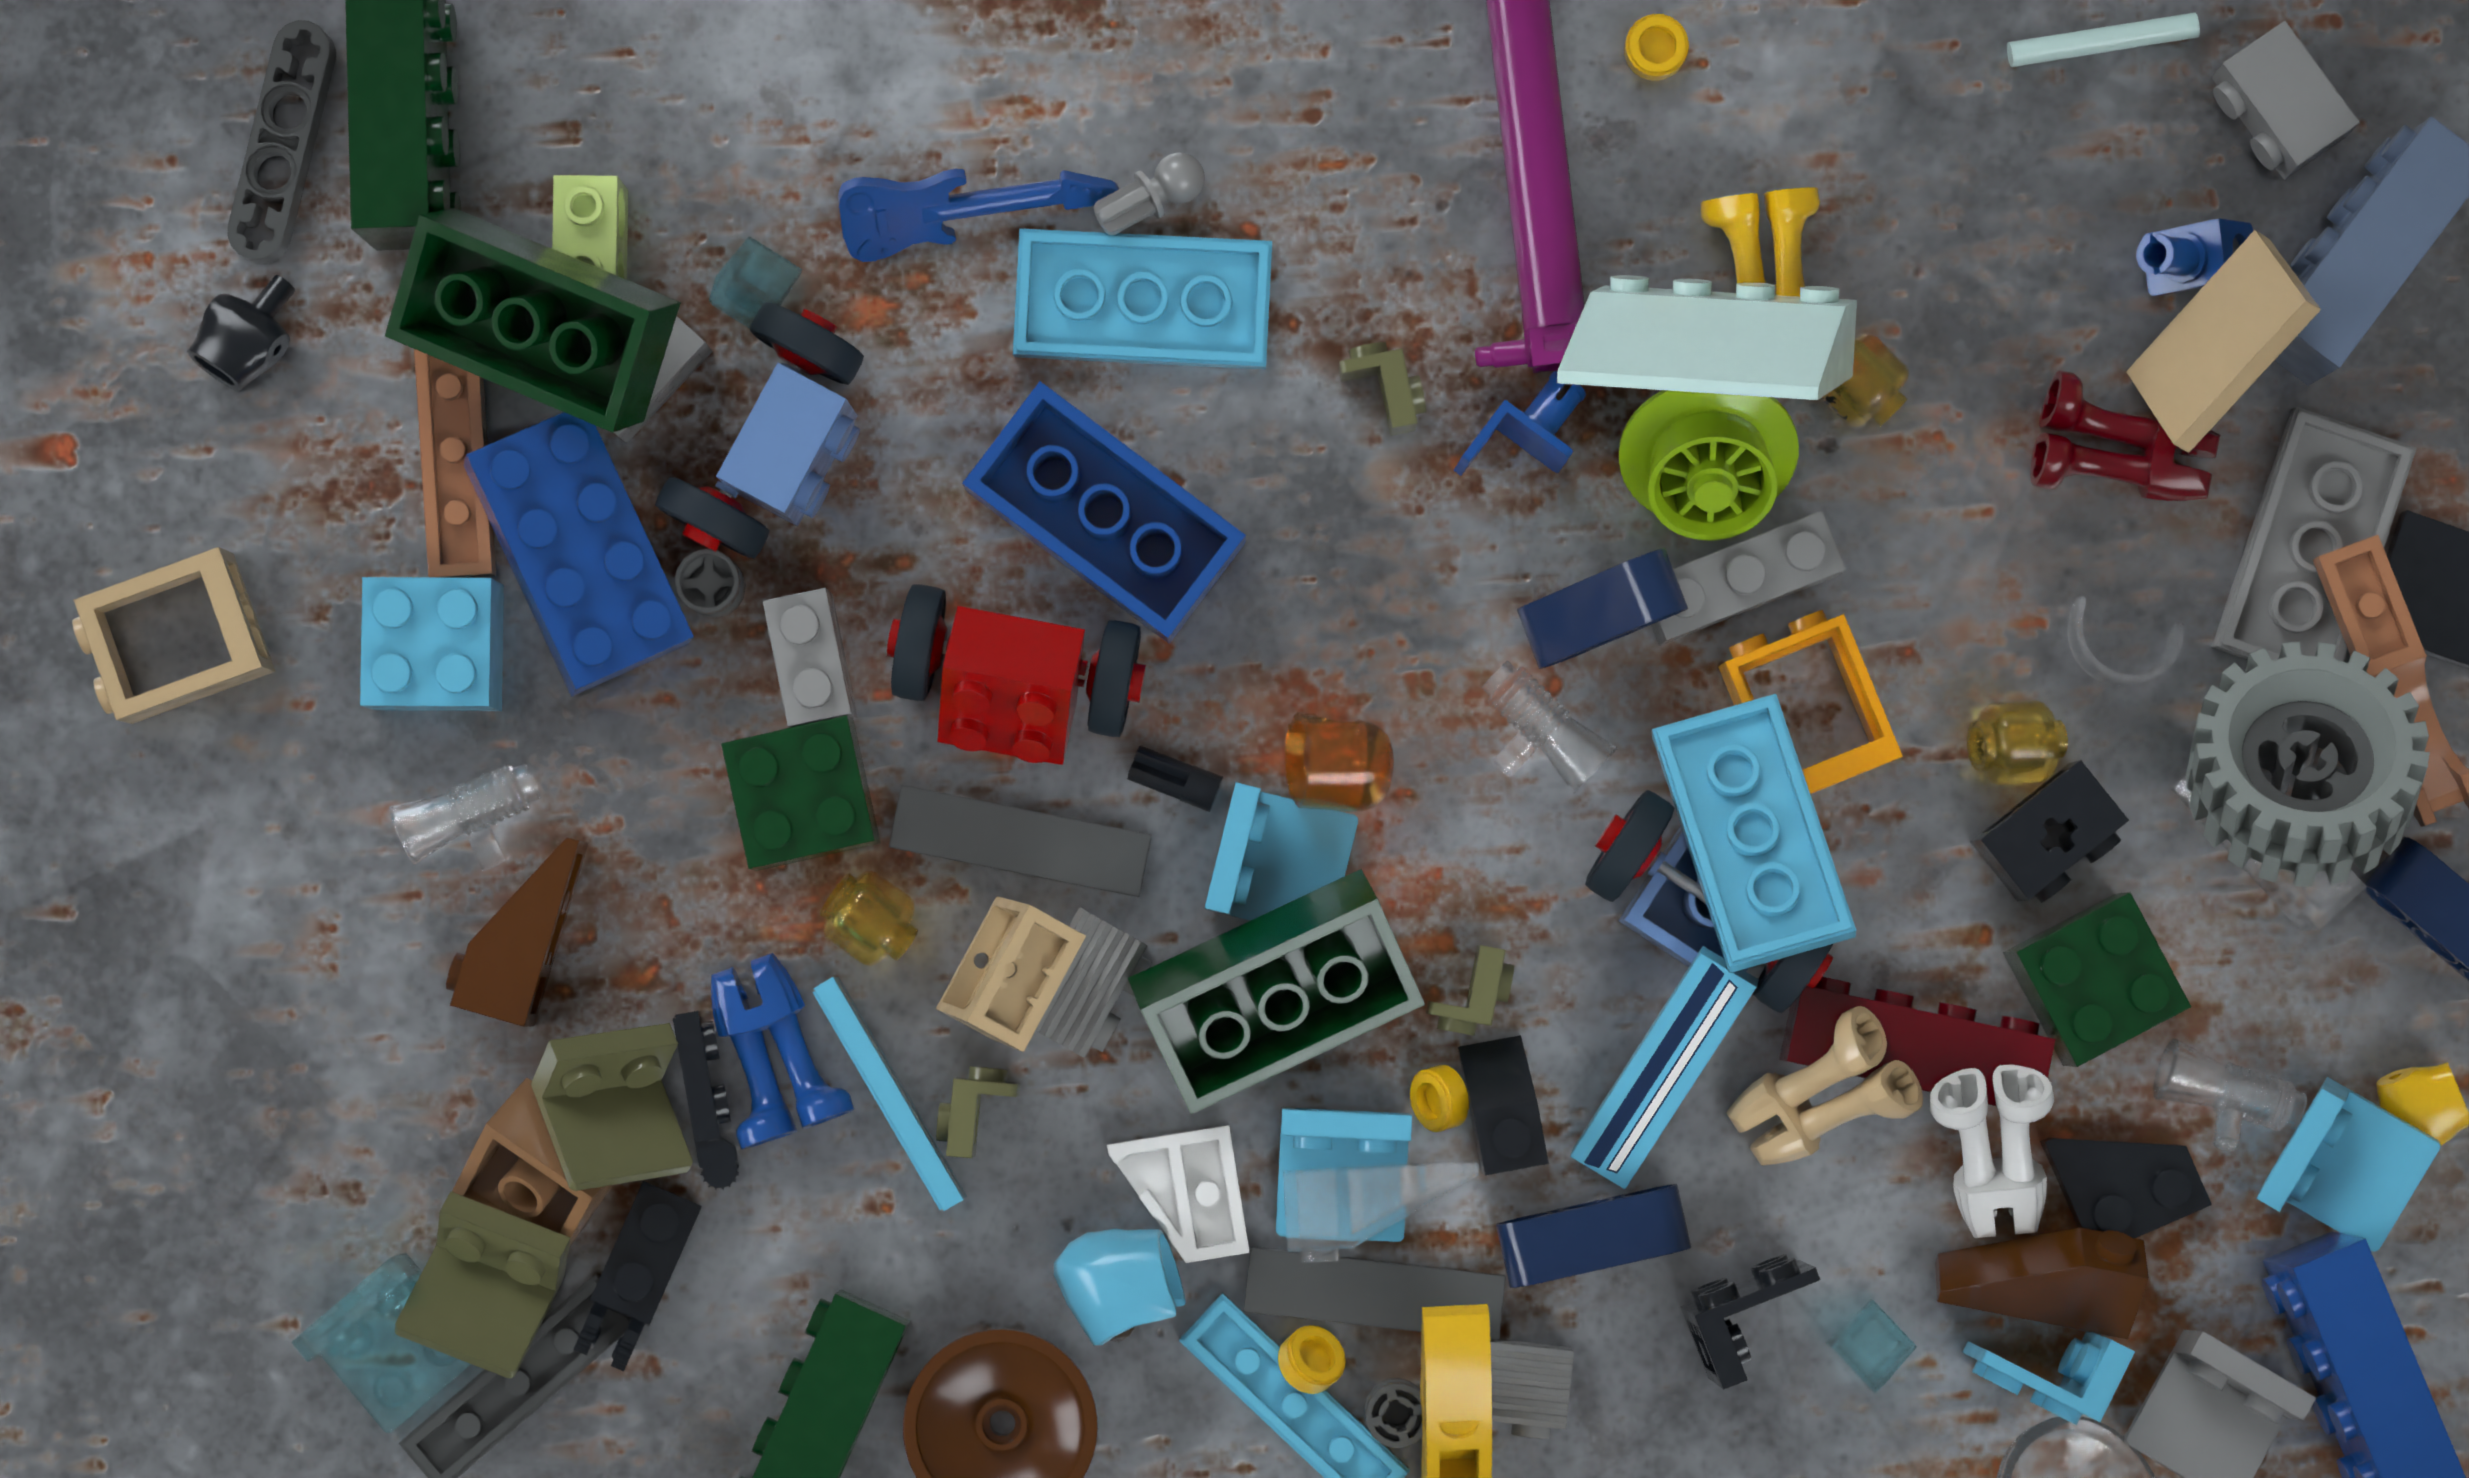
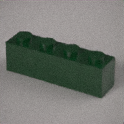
M842 1289L835 1293L832 1302L821 1298L805 1331V1334L815 1338L805 1361L796 1357L793 1358L778 1393L788 1397L778 1420L769 1416L766 1418L751 1452L762 1457L752 1478H840L911 1321Z

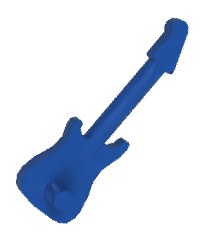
M955 168L915 182H897L871 177L852 178L842 183L838 193L842 234L849 253L853 258L862 262H872L892 256L913 244L932 242L950 245L956 241L955 230L952 227H946L943 221L1063 204L1065 210L1091 207L1097 201L1120 188L1112 180L1063 170L1060 172V179L949 195L953 189L967 183L965 170Z

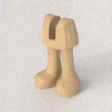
M1857 1006L1841 1014L1834 1030V1043L1823 1057L1813 1064L1786 1076L1776 1072L1773 1074L1766 1073L1744 1090L1728 1108L1726 1113L1739 1133L1748 1131L1775 1115L1780 1117L1782 1120L1780 1124L1762 1134L1749 1147L1761 1166L1790 1162L1812 1155L1819 1150L1820 1136L1856 1118L1874 1114L1891 1119L1906 1118L1922 1107L1923 1093L1917 1077L1909 1066L1902 1061L1894 1060L1873 1071L1862 1083L1853 1089L1812 1107L1808 1100L1809 1098L1839 1081L1866 1072L1877 1066L1884 1058L1887 1040L1881 1023L1870 1010Z

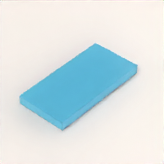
M1019 228L1013 356L1018 358L1266 370L1272 241L1122 233L1108 235L1101 232Z
M1769 695L1652 729V739L1729 973L1855 938L1857 930L1777 695Z

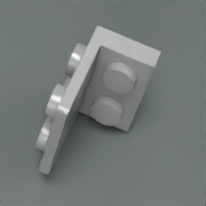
M2183 1330L2124 1436V1442L2182 1478H2254L2286 1418L2304 1421L2316 1397L2206 1332Z

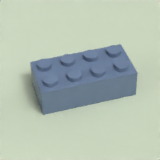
M2432 116L2413 130L2404 125L2392 139L2388 137L2378 147L2364 167L2372 173L2371 177H2364L2355 189L2350 187L2342 195L2326 217L2334 223V226L2332 228L2328 226L2317 239L2311 238L2290 264L2291 269L2297 274L2296 276L2321 310L2274 361L2307 386L2342 366L2469 197V144Z

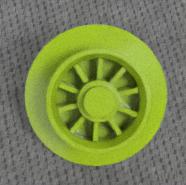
M1661 390L1646 400L1633 413L1623 430L1619 444L1620 472L1633 497L1641 505L1653 512L1658 520L1671 531L1691 539L1707 541L1722 540L1740 535L1761 522L1771 510L1775 499L1789 484L1799 457V443L1795 424L1785 407L1774 397Z

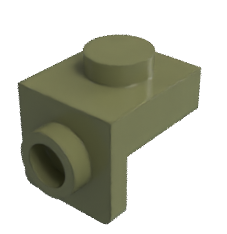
M1386 342L1370 343L1350 349V359L1339 362L1338 370L1341 382L1378 375L1390 436L1414 432L1418 424L1416 414L1426 413V403L1420 376L1408 377L1403 349L1388 351Z
M1477 945L1465 1008L1428 1001L1426 1014L1439 1016L1437 1029L1475 1036L1477 1023L1492 1026L1496 1001L1508 1002L1513 980L1514 965L1503 963L1506 950Z
M969 1066L968 1078H953L951 1103L940 1102L936 1128V1141L947 1142L946 1156L973 1158L976 1156L981 1094L1007 1097L1019 1096L1021 1083L1007 1082V1069Z

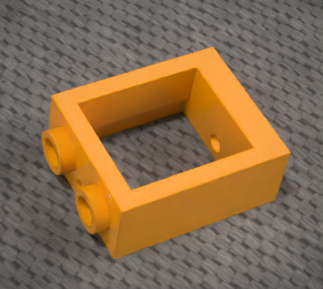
M1823 609L1788 623L1792 635L1768 644L1764 633L1729 647L1733 659L1718 666L1733 704L1738 705L1754 700L1744 673L1827 640L1869 743L1802 769L1810 794L1903 757L1844 614L1827 620Z

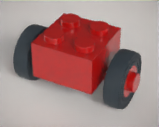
M913 584L906 597L901 620L893 619L888 638L887 656L894 658L891 689L892 695L899 698L925 701L930 692L935 671L942 665L944 654H946L942 668L937 742L954 745L965 751L982 750L1014 756L1029 763L1047 762L1063 765L1077 704L1078 687H1084L1085 680H1087L1086 695L1090 701L1087 722L1088 731L1109 737L1121 736L1127 718L1130 701L1140 703L1146 665L1137 663L1141 640L1140 626L1117 620L1108 621L1105 626L1100 649L1092 655L1090 667H1088V661L1082 660L1085 629L957 606L951 635H949L947 641L948 628L944 622L946 612L945 590L922 584Z

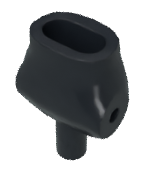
M275 275L252 303L230 294L216 296L207 306L203 320L199 325L197 336L187 350V353L209 375L236 391H241L251 381L274 366L285 354L289 346L290 337L274 319V316L294 294L295 288L283 277Z

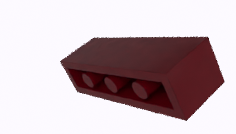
M1822 977L1813 989L1806 986L1790 1006L1779 1057L1781 1061L1809 1066L1823 1057L1833 1045L1835 1026L1841 1014L1854 1007L1862 1006L1870 1010L1881 1023L1886 1035L1887 1048L1884 1058L1877 1066L1856 1077L1867 1078L1879 1067L1891 1061L1899 1060L1907 1064L1914 1072L1922 1091L1931 1092L1936 1083L1944 1077L1962 1069L1976 1068L1983 1073L1986 1080L1988 1105L1996 1106L1993 1087V1073L1999 1065L2014 1064L2035 1069L2048 1078L2056 1039L2039 1036L2040 1023L2002 1015L2000 1027L1975 1022L1976 1009L1939 1002L1937 1014L1913 1009L1914 996L1876 989L1874 1000L1849 995L1851 983Z

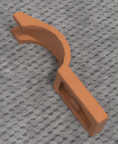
M2379 535L2313 559L2314 565L2350 656L2353 651L2369 657L2367 673L2373 677H2376L2386 667L2399 679L2394 697L2398 698L2411 692L2419 705L2414 723L2426 721L2429 738L2424 752H2430L2428 768L2413 813L2419 825L2423 827L2437 822L2434 812L2463 801L2469 809V769L2463 765L2452 750L2438 722L2426 683L2425 662L2427 656Z

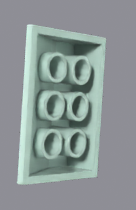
M1631 275L1611 276L1610 286L1605 285L1590 292L1558 368L1557 383L1819 400L1853 377L1857 300L1839 299V288L1824 286L1800 287V297L1775 295V285L1768 283H1737L1736 293L1712 292V281L1675 279L1673 280V289L1649 288L1648 277Z

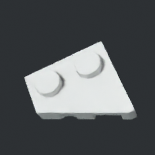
M1229 1125L1107 1144L1109 1156L1117 1164L1139 1195L1138 1197L1167 1234L1168 1239L1186 1263L1250 1253Z

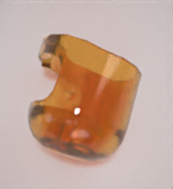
M1297 712L1293 716L1291 724H1288L1286 735L1285 778L1289 794L1299 808L1361 812L1374 808L1385 798L1393 777L1394 756L1391 741L1382 728L1370 721L1360 719L1354 722L1334 721L1320 717L1315 713ZM1307 736L1310 742L1308 772L1304 765V747Z

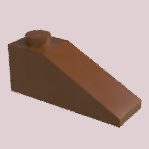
M566 837L468 943L465 954L456 953L446 981V989L454 991L450 1006L523 1027L535 1026L589 843Z
M2081 1227L1938 1253L1935 1262L1937 1302L2123 1339L2129 1338L2149 1279L2144 1240L2132 1238L2119 1231L2108 1230L2101 1232Z

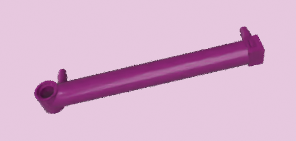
M1486 0L1524 339L1496 342L1490 346L1477 347L1475 349L1476 365L1478 367L1493 366L1500 368L1527 364L1528 367H1532L1533 373L1558 371L1585 302L1550 0Z

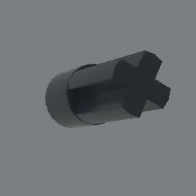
M1141 745L1136 752L1127 779L1208 812L1212 809L1223 780V776L1195 765L1192 766Z

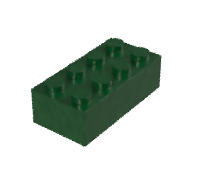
M345 0L351 229L376 251L409 250L419 215L451 208L461 211L459 193L451 192L450 167H459L460 163L459 136L456 129H449L448 106L458 103L455 66H447V42H455L457 37L455 8L452 3L446 4V0Z
M456 208L419 215L385 337L613 433L644 422L681 302Z
M1362 869L1128 978L1140 1011L1190 1114H1194L1425 1005L1379 900Z

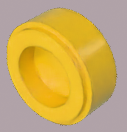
M1650 14L1636 21L1630 28L1624 43V56L1630 69L1639 77L1651 81L1664 80L1677 73L1682 67L1689 50L1688 36L1683 26L1674 18L1664 14Z
M1438 1065L1416 1073L1410 1087V1102L1419 1122L1432 1132H1441L1462 1125L1469 1112V1096L1465 1083L1458 1072L1448 1065Z
M1307 1325L1300 1327L1282 1343L1278 1352V1364L1283 1377L1292 1387L1303 1393L1318 1394L1327 1390L1342 1376L1345 1369L1346 1359L1342 1345L1331 1332L1319 1326Z

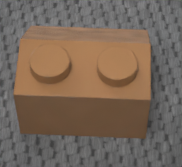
M526 1077L486 1123L452 1192L570 1237V1248L613 1185L573 1191L569 1188L533 1092L532 1080Z

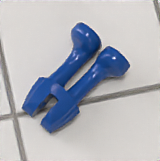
M773 953L750 961L757 994L761 996L763 1002L758 1007L750 1009L747 1000L749 997L733 967L711 974V1000L717 1034L719 1037L731 1038L744 1069L752 1100L751 1114L736 1129V1137L741 1150L765 1144L797 1132L791 1112L780 1092L763 1035V1031L769 1029L777 1045L792 1083L796 1098V1111L803 1129L825 1123L854 1110L850 1094L842 1088H831L817 1071L809 1054L797 1014L805 1007V1004L787 970Z

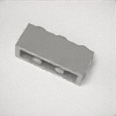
M1821 510L1673 568L1688 609L1652 624L1651 627L1659 646L1840 575L1846 568L1823 511Z

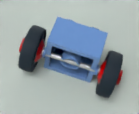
M765 302L761 306L751 324L750 332L764 344L774 349L778 358L787 364L777 363L718 471L716 477L720 481H717L715 487L720 489V491L709 486L697 488L681 479L670 477L665 482L657 497L655 506L668 516L686 525L682 535L714 552L717 551L721 544L745 557L755 559L764 546L770 530L759 521L747 515L742 504L732 499L731 496L736 498L739 495L797 527L804 514L811 518L817 514L830 488V484L824 482L825 475L834 459L841 462L845 461L860 433V428L854 426L858 415L848 400L800 373L802 371L809 375L820 374L830 380L846 385L851 383L862 365L864 355L853 345L834 334L838 328L836 325L806 309H803L801 315L774 303Z
M1646 790L1637 799L1624 819L1615 814L1599 837L1595 847L1602 852L1591 868L1585 885L1605 900L1613 902L1623 893L1633 879L1641 877L1647 868L1651 867L1647 871L1648 876L1618 921L1687 967L1691 965L1702 946L1724 958L1681 825L1665 850L1656 856L1662 846V834L1670 822L1675 808L1656 793ZM1833 944L1766 963L1758 978L1759 981L1753 995L1772 1010L1779 1013L1784 1012L1798 998L1806 986L1813 989L1821 980L1833 960V956L1829 954Z

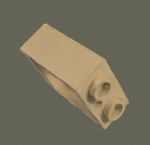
M217 547L74 599L79 617L72 620L75 636L83 652L86 655L93 654L100 677L95 678L93 681L97 698L105 713L108 715L114 713L115 719L118 721L134 724L276 672L234 553ZM202 577L232 661L134 696L105 612Z
M996 896L936 1009L992 1040L1024 1052L1086 935L1029 904ZM979 953H984L988 960L987 964L982 968H978L974 964V958Z

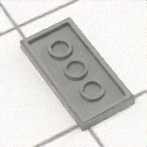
M2299 407L2291 409L2211 648L2248 660L2250 653L2266 648L2271 660L2279 659L2282 643L2300 641L2302 655L2315 656L2318 642L2336 645L2333 659L2346 662L2349 651L2313 559L2375 535H2379L2384 548L2417 448Z

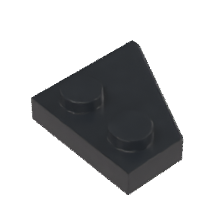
M2050 1137L2040 1141L2078 1228L2101 1232L2108 1230L2119 1231L2132 1238H2137L2212 1205L2185 1145Z

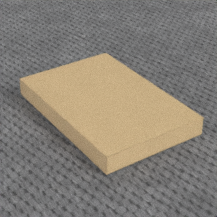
M2254 230L2126 373L2172 443L2189 453L2320 312L2321 308L2272 241Z

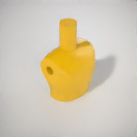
M2448 1062L2436 1066L2400 1069L2381 1077L2376 1083L2381 1108L2436 1138L2441 1146L2450 1141L2458 1132L2469 1127V1111Z

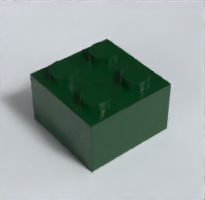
M848 715L721 743L748 869L761 871L881 843L855 723Z
M2131 892L2113 894L2003 952L2047 1037L2056 1039L2054 1050L2063 1066L2079 1067L2192 1007Z

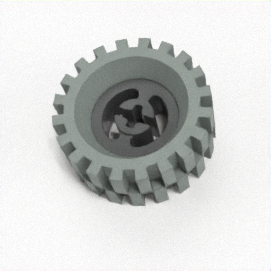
M2299 641L2282 643L2279 659L2271 660L2266 648H2262L2249 654L2245 672L2235 662L2222 672L2219 688L2211 685L2204 697L2201 713H2198L2186 772V790H2192L2189 807L2195 821L2207 817L2203 835L2214 848L2226 839L2231 843L2228 861L2243 869L2250 858L2262 863L2259 878L2276 883L2279 869L2295 872L2294 886L2312 887L2316 872L2326 871L2330 885L2345 882L2348 880L2353 862H2355L2363 874L2378 866L2382 850L2391 855L2400 844L2404 829L2409 828L2428 768L2430 752H2424L2429 738L2426 721L2414 723L2419 705L2411 692L2395 698L2394 694L2399 679L2386 667L2376 677L2368 674L2367 668L2370 658L2359 652L2353 651L2349 662L2346 663L2333 659L2336 645L2318 642L2315 656L2302 655ZM2318 747L2323 749L2320 754L2318 765L2315 769L2312 766ZM2338 761L2343 766L2347 775L2342 774L2338 771ZM2261 768L2270 771L2272 774L2271 783L2266 779ZM2293 774L2297 777L2294 781L2291 796H2288L2285 793L2288 790Z

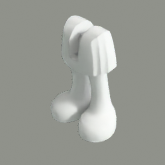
M2009 1064L1999 1065L1993 1073L1995 1101L2000 1115L2002 1158L1992 1159L1986 1121L1988 1112L1987 1087L1985 1077L1981 1071L1976 1068L1959 1070L1941 1079L1931 1091L1930 1112L1935 1120L1944 1127L1959 1131L1963 1165L1954 1174L1953 1188L1959 1210L1974 1238L1996 1236L1994 1217L1997 1216L1998 1208H2009V1213L2013 1216L2015 1234L2035 1233L2038 1231L2046 1200L2047 1177L2042 1165L2032 1159L2029 1124L2045 1117L2050 1112L2054 1103V1094L2049 1079L2035 1069Z

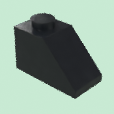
M1521 1035L1458 1046L1463 1079L1469 1096V1111L1481 1173L1486 1176L1549 1164L1538 1102Z

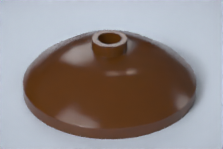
M1001 1328L977 1331L956 1339L942 1348L929 1360L917 1376L911 1387L904 1410L903 1439L905 1451L916 1478H1084L1092 1461L1097 1443L1098 1417L1096 1404L1090 1386L1079 1367L1063 1350L1048 1340L1032 1333L1015 1329ZM998 1411L1009 1412L1015 1419V1428L1007 1434L996 1432L991 1425L992 1415Z

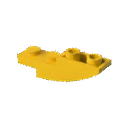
M1488 1304L1422 1307L1420 1382L1422 1410L1421 1478H1492V1377Z

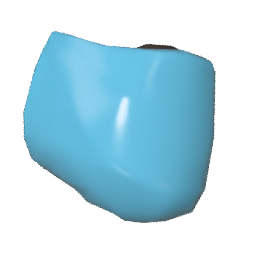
M1115 1228L1098 1232H1087L1070 1242L1054 1262V1277L1065 1301L1093 1346L1104 1345L1109 1340L1120 1342L1131 1335L1135 1326L1175 1317L1176 1307L1186 1304L1182 1282L1172 1250L1162 1230L1159 1229L1123 1230Z

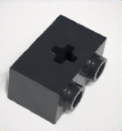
M2078 760L2064 766L1972 839L1970 843L2017 902L2027 901L2036 896L2043 903L2072 880L2065 871L2085 856L2090 863H2093L2119 844L2121 839L2116 834V831L2126 824L2129 819L2082 760ZM2043 824L2047 826L2061 824L2066 831L2058 838L2063 846L2062 849L2058 846L2045 849L2040 843L2048 834Z

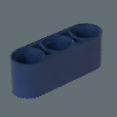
M1665 548L1630 559L1518 608L1517 612L1539 669H1543L1687 610L1688 606Z
M2404 836L2392 854L2386 857L2362 887L2380 907L2469 981V883L2426 847Z
M1677 1184L1653 1187L1523 1216L1496 1224L1510 1288L1544 1283L1669 1255L1691 1248Z

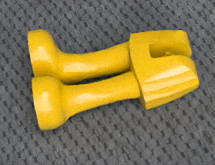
M1818 188L1781 189L1763 194L1766 216L1770 222L1773 236L1776 295L1800 297V287H1805L1801 254L1802 231L1807 217L1816 213L1820 205ZM1758 193L1739 194L1702 201L1700 203L1701 218L1704 223L1722 229L1730 241L1737 283H1766L1759 239L1760 210Z

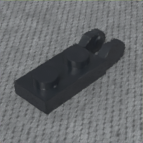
M699 1010L676 1014V1018H673V1024L678 1042L677 1046L699 1168L703 1169L700 1175H703V1182H707L709 1184L708 1187L712 1186L715 1190L717 1188L724 1190V1187H731V1183L736 1182L735 1177L739 1176L737 1171L739 1164H736V1161H738L736 1146L721 1136L719 1124L731 1122L725 1085L712 1086L708 1061L720 1059L713 1021L701 1023Z
M645 1181L642 1182L592 1294L590 1302L594 1304L575 1344L574 1351L587 1356L589 1350L594 1348L600 1335V1325L607 1309L631 1319L624 1336L619 1338L612 1353L613 1361L611 1366L621 1371L625 1370L644 1325L650 1326L702 1208L701 1205Z

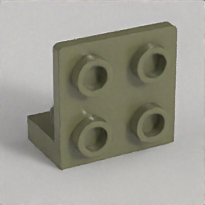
M670 1023L549 1040L531 1086L571 1190L579 1191L683 1174L690 1170L693 1160L662 1083V1078L678 1045Z
M450 1191L439 1213L436 1246L395 1322V1334L503 1377H515L565 1277L570 1237Z

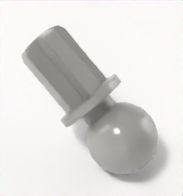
M1170 154L1159 162L1154 178L1149 180L1140 170L1134 174V182L1097 201L1093 206L1095 216L1102 229L1108 235H1116L1152 214L1156 218H1160L1165 215L1161 202L1168 200L1172 203H1187L1200 194L1205 182L1204 170L1199 161L1189 154Z

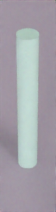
M2194 12L2012 41L2007 43L2008 61L2011 67L2198 38L2200 35L2199 19Z

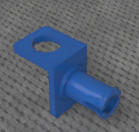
M2218 218L2145 234L2138 245L2136 259L2139 267L2146 272L2149 294L2152 296H2163L2202 288L2233 254L2234 238L2240 246L2253 232L2252 224Z
M1554 371L1525 412L1520 411L1510 402L1504 400L1462 455L1453 471L1462 476L1490 437L1498 430L1553 472L1559 473L1572 455L1573 450L1558 439L1555 434L1576 406L1586 397L1584 389L1581 385L1572 384L1563 398L1557 400L1556 397L1565 384L1557 383L1558 371Z

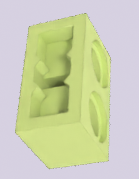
M553 175L552 249L627 280L628 189L618 176Z

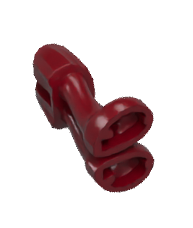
M2059 370L2054 375L2040 413L2039 426L2041 428L2098 436L2142 448L2141 455L2099 450L2072 443L2063 436L2042 433L2035 441L2031 457L2030 478L2033 486L2047 490L2055 489L2062 483L2064 477L2087 475L2138 485L2141 497L2147 499L2188 501L2208 498L2212 474L2186 465L2174 464L2173 458L2175 453L2198 458H2216L2221 435L2210 430L2188 453L2172 443L2157 418L2122 414L2097 407L2083 398V383L2076 374Z

